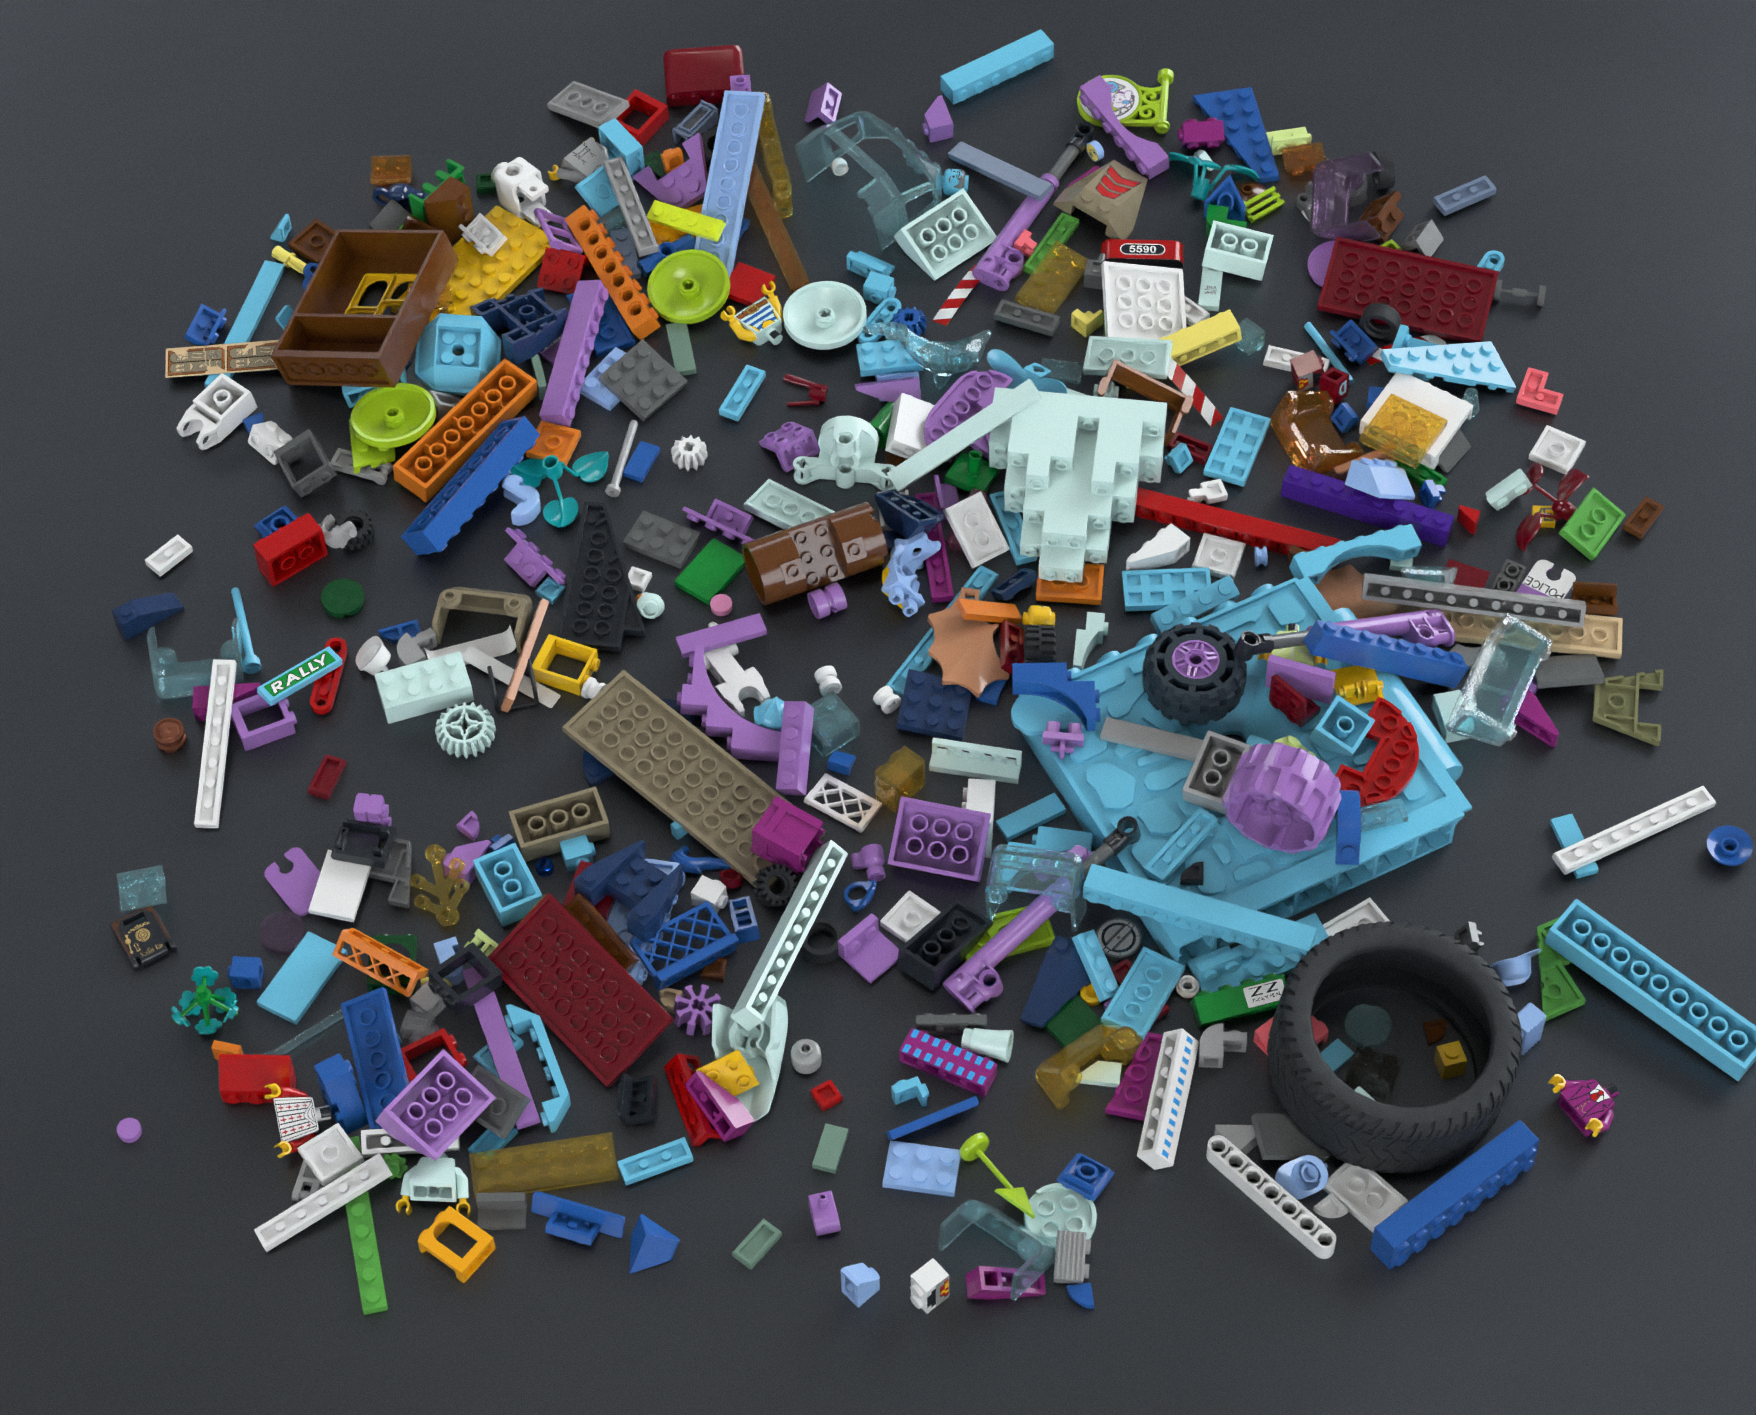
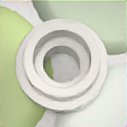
M1185 975L1176 984V991L1184 998H1192L1199 992V983L1193 976ZM1189 986L1191 989H1185L1184 987Z

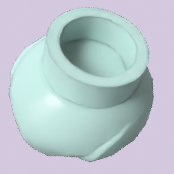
M644 592L635 598L637 608L645 618L655 619L664 611V602L661 596Z

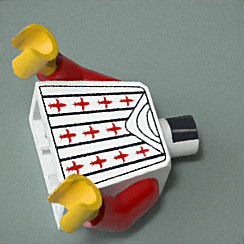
M275 1083L264 1086L272 1091L271 1095H265V1098H275L274 1105L281 1142L276 1144L274 1148L280 1147L283 1150V1153L277 1155L278 1158L298 1152V1147L316 1137V1133L319 1132L317 1122L331 1119L329 1105L315 1108L313 1097H309L306 1092L292 1087L278 1086Z

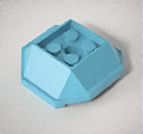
M440 313L425 327L417 343L415 377L422 381L430 390L466 396L500 363L501 339L482 316ZM455 351H461L463 354L457 356L453 353Z

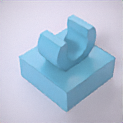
M1179 443L1164 457L1166 463L1172 466L1174 473L1179 474L1194 461L1187 445Z

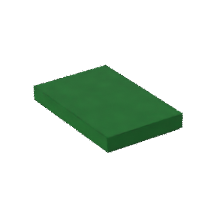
M713 538L674 581L675 586L710 606L711 599L720 594L745 567L743 555Z

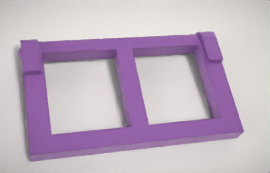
M540 208L534 210V215L537 217L550 247L582 254L583 249L566 223L565 217L549 213L547 210ZM545 219L562 224L564 230L548 225ZM553 234L569 238L571 244L555 239Z

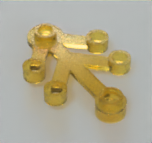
M432 844L426 848L425 855L432 864L436 885L426 881L425 877L420 874H414L410 879V884L417 889H424L439 897L441 906L430 902V899L422 894L415 898L414 903L416 907L422 910L427 909L436 914L439 924L449 927L455 925L459 920L457 907L464 893L469 890L470 884L463 878L457 879L460 872L465 868V862L458 857L451 859L449 863L451 870L445 880L441 862H443L446 856V851L443 847ZM459 862V866L455 868L456 863ZM464 882V886L460 889L461 883ZM454 885L456 891L451 900H449L448 895Z

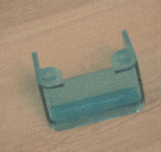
M234 618L231 626L233 640H228L222 644L220 650L221 658L216 660H235L237 663L235 684H243V647L239 619ZM149 628L147 642L154 689L160 698L170 699L193 696V686L210 685L213 659L178 663L174 650L168 647L157 648L155 628Z
M1005 844L996 846L991 856L985 889L987 918L993 920L1000 903L1006 901L1009 894L1008 890L1051 896L1052 904L1058 911L1071 913L1072 932H1077L1087 910L1086 899L1083 898V885L1085 881L1082 859L1078 855L1068 852Z
M973 1199L967 1200L940 1224L938 1249L941 1251L973 1222L1017 1252L1026 1261L1013 1274L1010 1298L1013 1301L1055 1261L1056 1251L1051 1244L995 1206Z

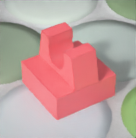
M1025 229L1015 241L1013 248L1021 251L1024 256L1029 258L1034 252L1037 243L1031 239L1032 233Z

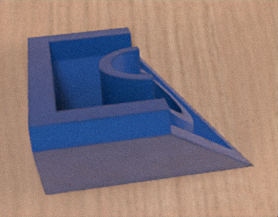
M1229 175L1205 200L1204 217L1207 215L1208 204L1229 207V220H1245L1246 206L1231 175Z
M641 1214L631 1234L629 1274L672 1260L680 1239Z

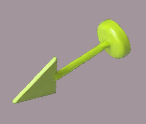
M980 1132L966 1140L959 1150L960 1157L965 1161H973L980 1158L1006 1187L996 1189L995 1192L1034 1219L1035 1215L1024 1187L1013 1188L984 1154L989 1146L987 1135Z

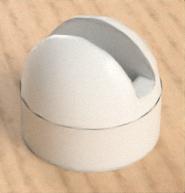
M836 158L831 164L832 171L837 176H842L848 172L849 167L843 158Z

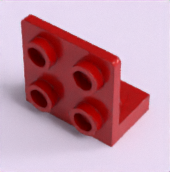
M546 247L537 287L565 294L574 293L577 282L581 279L583 266L589 267L590 265L589 259L585 255Z

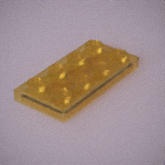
M1056 240L1018 292L1015 300L1026 307L1055 315L1085 273L1088 259Z

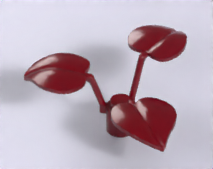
M1539 463L1530 465L1525 475L1533 486L1522 496L1527 495L1534 487L1554 502L1552 505L1554 514L1536 512L1534 516L1529 514L1522 520L1516 532V542L1522 551L1525 552L1527 545L1540 529L1542 517L1553 518L1557 521L1561 518L1566 522L1577 507L1572 505L1567 499L1589 478L1587 474L1576 468L1570 469L1561 479L1558 485L1557 499H1555L1536 484L1543 475L1542 465Z

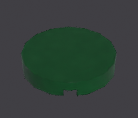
M347 578L337 579L324 587L321 593V603L325 612L337 618H345L347 615L352 616L359 612L365 603L364 590L355 580Z

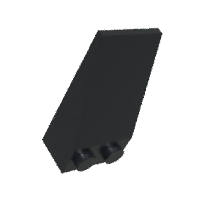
M956 899L899 948L897 968L934 991L953 973L993 925V921L959 899Z

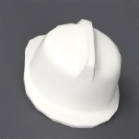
M373 636L359 649L356 656V664L360 671L364 670L374 675L381 671H388L387 663L390 660L391 654L383 645L382 640L378 636Z

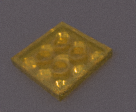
M1391 393L1360 435L1359 442L1416 469L1447 426L1448 420Z

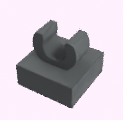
M1468 921L1454 932L1456 940H1459L1463 945H1467L1471 950H1478L1484 945L1483 942H1479V937L1482 933L1477 930L1476 923Z

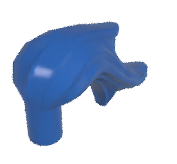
M685 845L678 851H674L670 858L671 862L683 865V872L701 874V871L732 869L722 859L712 858L711 855L701 858L686 856L689 853V848Z

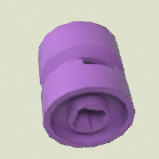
M837 582L825 586L824 591L817 589L807 594L810 608L818 620L829 616L831 611L836 613L847 608L845 595Z

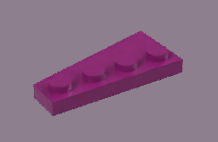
M1148 1032L1144 1041L1140 1043L1134 1059L1125 1071L1120 1085L1117 1086L1111 1102L1108 1103L1105 1109L1106 1114L1145 1121L1163 1035Z

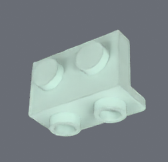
M1518 469L1485 493L1486 499L1498 511L1507 506L1517 496L1524 494L1533 485L1524 472Z

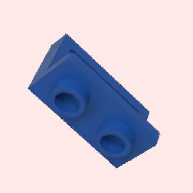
M201 303L184 339L197 346H207L210 343L214 345L219 336V333L216 332L217 328L222 329L227 320L224 317L227 310L223 308L221 313Z
M1351 319L1336 333L1333 330L1329 332L1333 337L1331 342L1338 349L1343 348L1346 351L1344 355L1352 363L1356 361L1360 366L1379 349Z

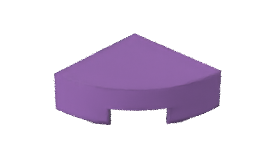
M473 811L469 812L456 825L457 830L472 841H475L480 831V825L477 815Z

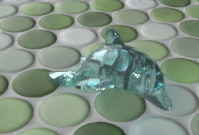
M883 322L863 327L866 334L885 335L887 340H898L916 363L933 373L935 388L938 390L948 383L952 374L966 371L980 362L983 358L985 344L992 335L990 330H984L964 339L941 342L919 337L902 323Z

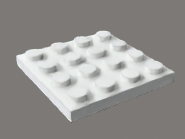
M1106 261L1102 263L1105 337L1160 339L1161 337L1176 333L1180 329L1187 328L1183 269Z

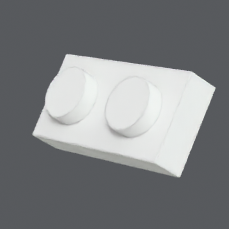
M177 534L145 559V563L161 577L192 553L193 549L189 543Z

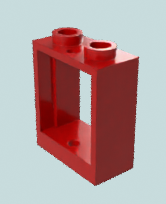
M635 89L625 99L628 100L630 107L616 119L643 147L669 120L668 105ZM634 109L650 116L639 130L622 122Z
M444 1028L401 1048L409 1084L417 1076L409 1060L442 1044L445 1045L451 1057L466 1069L465 1066L468 1065L465 1055L463 1052L458 1053L456 1050L458 1045L452 1034L448 1035Z

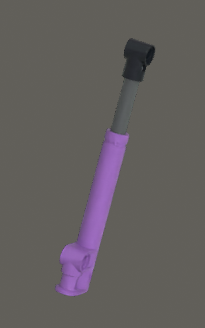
M1081 121L1076 125L1075 133L1067 142L1065 151L1051 170L1040 177V179L1051 183L1053 190L1041 202L1026 196L974 267L972 274L975 279L980 280L979 282L999 291H1006L1010 286V280L1022 274L1023 253L1013 248L1014 243L1025 229L1028 230L1059 187L1060 178L1074 159L1082 154L1089 142L1093 141L1094 128L1090 122Z
M1440 609L1334 623L1340 626H1350L1356 630H1367L1377 635L1384 634L1388 637L1402 636L1407 642L1421 643L1431 648L1437 647L1440 644L1449 647L1455 642V632ZM1308 626L1305 631L1276 635L1244 631L1234 647V655L1240 660L1249 661L1253 655L1271 653L1274 649L1305 645L1303 640L1312 626Z
M1131 816L1121 818L1118 821L1117 828L1103 839V844L1067 877L1060 876L1056 883L1050 885L942 983L945 989L970 1014L976 1013L974 1009L983 1001H988L990 998L997 997L1002 993L1003 983L999 974L993 968L1069 901V898H1072L1077 893L1076 888L1086 880L1091 864L1101 866L1112 855L1117 856L1128 845L1139 841L1141 832L1136 819ZM1133 828V831L1129 833L1125 832L1126 829ZM996 981L994 985L986 986L988 982Z

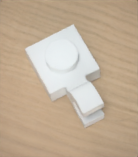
M1221 479L1200 483L1199 489H1190L1188 492L1190 497L1187 500L1197 503L1205 500L1208 505L1227 500L1228 494Z

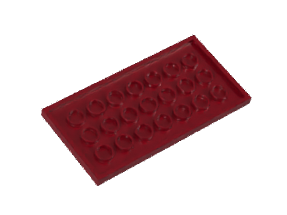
M1336 236L1317 310L1361 319L1362 313L1368 305L1381 303L1394 308L1401 316V324L1409 326V330L1467 343L1482 342L1499 271ZM1371 319L1375 323L1389 325L1383 320Z
M550 893L530 911L488 956L502 972V979L608 1088L621 1077V1074L625 1073L675 1020Z

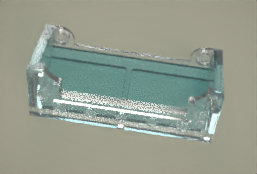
M1507 613L1487 633L1444 729L1456 735L1499 747L1507 740L1510 742L1517 733L1515 729L1516 724L1513 723L1539 663L1541 661L1545 662L1552 652L1549 649L1553 641Z

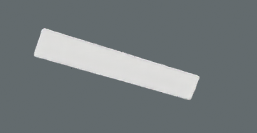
M471 645L462 654L464 661L488 673L487 667L491 666L493 677L509 685L514 669ZM523 675L518 691L534 699L531 680ZM536 682L539 702L552 708L561 695Z

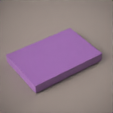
M1275 655L1269 656L1265 687L1270 688L1271 677L1277 674L1303 697L1331 704L1336 677L1335 672Z

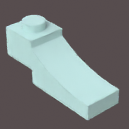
M1087 612L1086 630L1077 629L1073 668H1079L1082 671L1091 651L1097 644H1103V635L1108 636L1109 622H1105V613Z

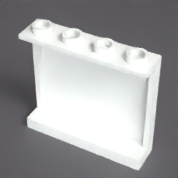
M1396 372L1361 419L1359 434L1384 446L1393 444L1396 452L1434 470L1438 465L1439 456L1464 421L1471 419L1473 405L1412 375Z

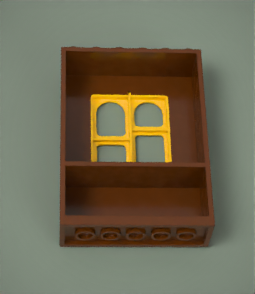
M337 229L271 354L272 360L287 385L395 388L459 260L444 230ZM377 281H385L388 284L377 306H358L369 285ZM409 281L413 282L405 299H391L395 289L400 284ZM387 307H401L397 315H382Z

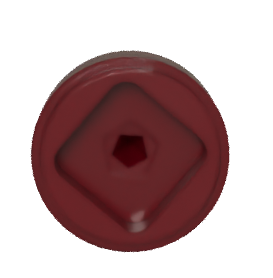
M725 869L720 872L719 881L726 888H737L742 884V874L734 869Z

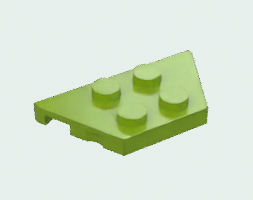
M349 419L354 474L360 473V468L368 465L371 468H375L381 464L395 461V447L380 448L362 442L355 435L351 419Z

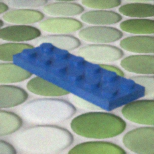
M381 987L341 1004L370 1130L383 1129L375 1120L409 1085L387 990Z

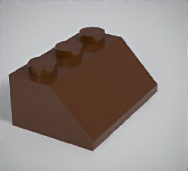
M451 176L424 201L428 225L437 230H444L449 242L459 241L463 237L461 234L464 231L458 227L460 224L467 228L474 220L470 187Z

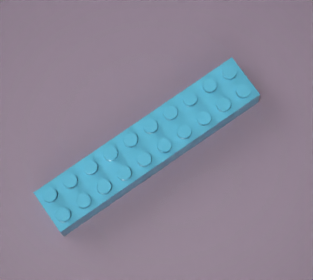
M1578 899L1573 901L1549 929L1545 944L1738 1082L1756 1061V1026Z

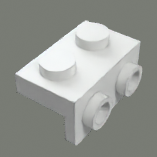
M481 213L477 215L467 228L462 224L458 226L464 231L461 235L470 243L474 241L476 243L474 247L481 254L486 252L491 257L508 239Z
M267 421L252 426L248 443L273 465H276L278 460L274 451L291 441L292 437L278 427L275 422Z

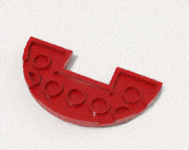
M1379 696L1368 716L1376 721L1365 736L1378 742L1366 767L1363 772L1341 764L1335 774L1341 783L1340 790L1359 791L1361 809L1381 805L1398 796L1411 782L1419 760L1417 734L1413 725L1406 720L1400 709Z

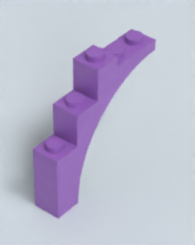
M695 645L694 654L690 653L689 667H693V673H688L687 684L682 685V692H677L676 705L681 706L680 714L702 716L701 727L706 728L705 735L727 738V749L731 750V756L736 759L778 762L781 732L766 729L745 720L722 701L707 675L704 662V646Z

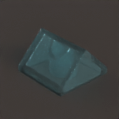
M1414 565L1402 569L1403 578L1454 584L1457 574V567Z

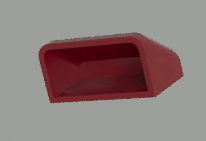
M737 45L670 49L663 54L666 103L668 107L699 105L700 100L711 104L722 103L725 90L731 91L730 76L744 75L743 52Z

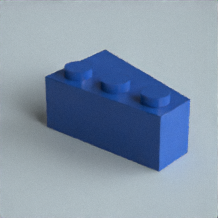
M338 1053L314 1065L323 1100L326 1105H329L330 1113L335 1122L339 1123L345 1133L349 1134L369 1124L359 1096V1090L356 1086L357 1081L353 1075L354 1070L349 1060L344 1061L341 1054Z

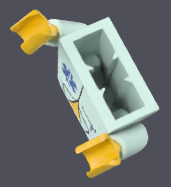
M445 1153L436 1161L429 1157L420 1158L417 1166L412 1167L404 1174L400 1192L402 1199L396 1203V1209L399 1214L404 1205H407L406 1214L410 1215L413 1208L409 1203L410 1197L411 1200L438 1202H456L459 1199L456 1211L459 1212L461 1208H466L468 1210V1217L471 1215V1208L466 1198H469L468 1179L461 1168L455 1167V1160L448 1158Z

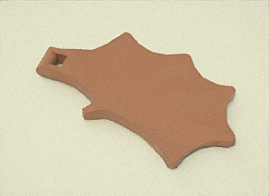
M1352 565L1330 570L1321 582L1315 585L1333 611L1340 608H1349L1357 619L1400 614V604L1361 599L1364 575L1360 574Z
M961 587V592L951 607L928 615L927 621L932 626L935 634L934 642L929 648L928 655L941 665L943 674L942 685L958 684L969 689L979 698L990 683L997 680H1008L1010 673L1000 668V659L996 654L993 642V635L998 630L999 624L995 623L992 625L986 621L963 619L956 606L959 599L979 601L980 590Z

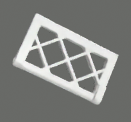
M827 773L822 776L804 799V803L820 810L859 833L865 830L869 822L882 807L881 802ZM828 783L836 787V789L825 790L824 787ZM842 792L856 799L843 800ZM839 793L841 801L828 803L826 795ZM823 796L825 804H821L814 799ZM864 802L871 806V808L863 811L861 803ZM858 803L859 812H846L845 805ZM842 806L844 814H840L830 808ZM861 816L862 820L859 823H856L855 821L849 819Z

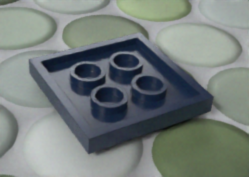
M909 669L896 728L962 742L972 692L958 684L942 685L943 676Z

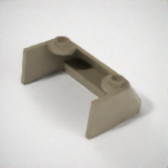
M453 587L444 590L439 595L432 621L437 644L441 643L449 609L518 617L514 635L517 653H520L533 610L532 599L525 594L466 587Z

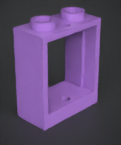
M259 694L232 704L231 720L245 752L296 733L294 724L297 723L294 712H289L287 707H290L287 697L276 703L282 712L283 720L248 732L242 717L270 707V705Z

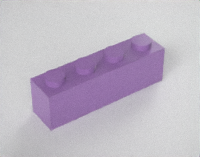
M784 701L776 789L784 795L806 796L814 708L806 701Z

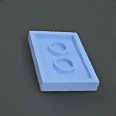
M615 347L585 378L580 394L611 411L620 400L598 379L602 373L624 356L626 352Z
M890 1140L883 1187L954 1197L961 1159L959 1150Z

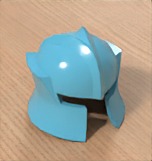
M775 696L764 701L760 706H756L754 708V724L781 732L784 701Z

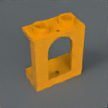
M450 1206L445 1211L440 1212L430 1228L423 1230L418 1238L420 1252L428 1251L453 1269L457 1279L462 1283H465L496 1249L494 1238ZM450 1223L477 1241L463 1258L436 1240Z

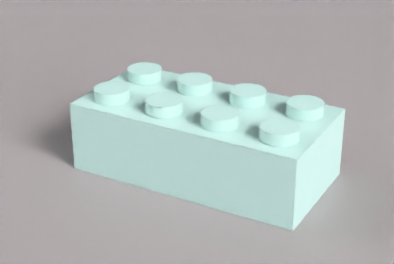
M461 651L374 674L388 724L452 707L455 703L460 705L463 702L474 701L472 686Z

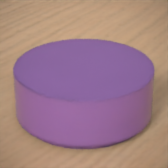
M126 1118L119 1122L117 1134L123 1142L131 1143L140 1138L142 1128L138 1120Z

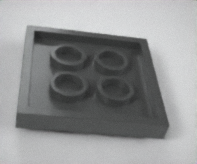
M643 339L602 373L598 379L643 422L685 387L688 382Z

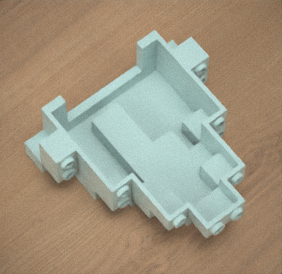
M995 387L993 402L1013 389ZM1039 391L1042 396L1041 399L990 432L989 467L1007 469L1004 485L1005 511L1013 513L1023 512L1020 555L1040 557L1039 579L1082 583L1085 561L1107 563L1112 521L1134 523L1139 481L1148 483H1160L1167 403Z

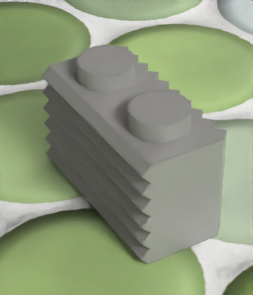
M1057 1230L1053 1283L1082 1284L1084 1278L1088 1279L1089 1264H1085V1254H1090L1091 1240L1086 1239V1232Z

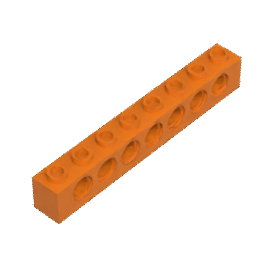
M582 205L566 217L565 221L608 290L630 330L642 340L660 327L657 321L659 315L653 307L650 308L648 306L650 301L644 293L641 294L639 291L642 287L635 278H631L633 275L631 269L627 265H623L622 262L625 259L618 250L615 251L616 244L605 235L608 231L602 223H598L597 220L600 218L593 209L589 210L585 205Z

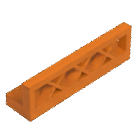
M355 928L341 931L332 954L406 997L412 995L417 980L426 978L429 969ZM345 942L351 945L353 955L347 956L341 953ZM368 954L372 965L368 967L363 965L360 955ZM386 964L389 967L391 976L384 977L381 974L379 965ZM404 974L411 978L407 989L400 985L398 976Z

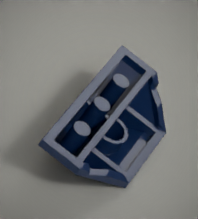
M896 490L875 494V500L885 524L905 539H910L923 531L928 534L945 519V514L925 501L913 496L899 494V491Z

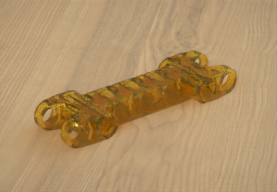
M764 92L765 102L757 141L759 142L775 214L778 217L786 218L793 213L791 199L792 184L779 141L769 94ZM788 208L787 211H780L779 209Z

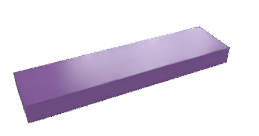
M760 613L677 636L676 643L682 658L690 657V653L694 654L695 645L704 646V652L767 635V630Z

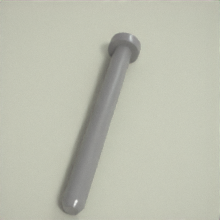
M632 420L629 424L611 484L606 486L605 492L610 497H618L620 495L621 488L619 484L638 427L636 420Z

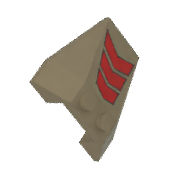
M1112 160L1064 189L1053 205L1070 215L1078 208L1106 224L1105 235L1109 238L1127 239L1133 232L1148 179Z

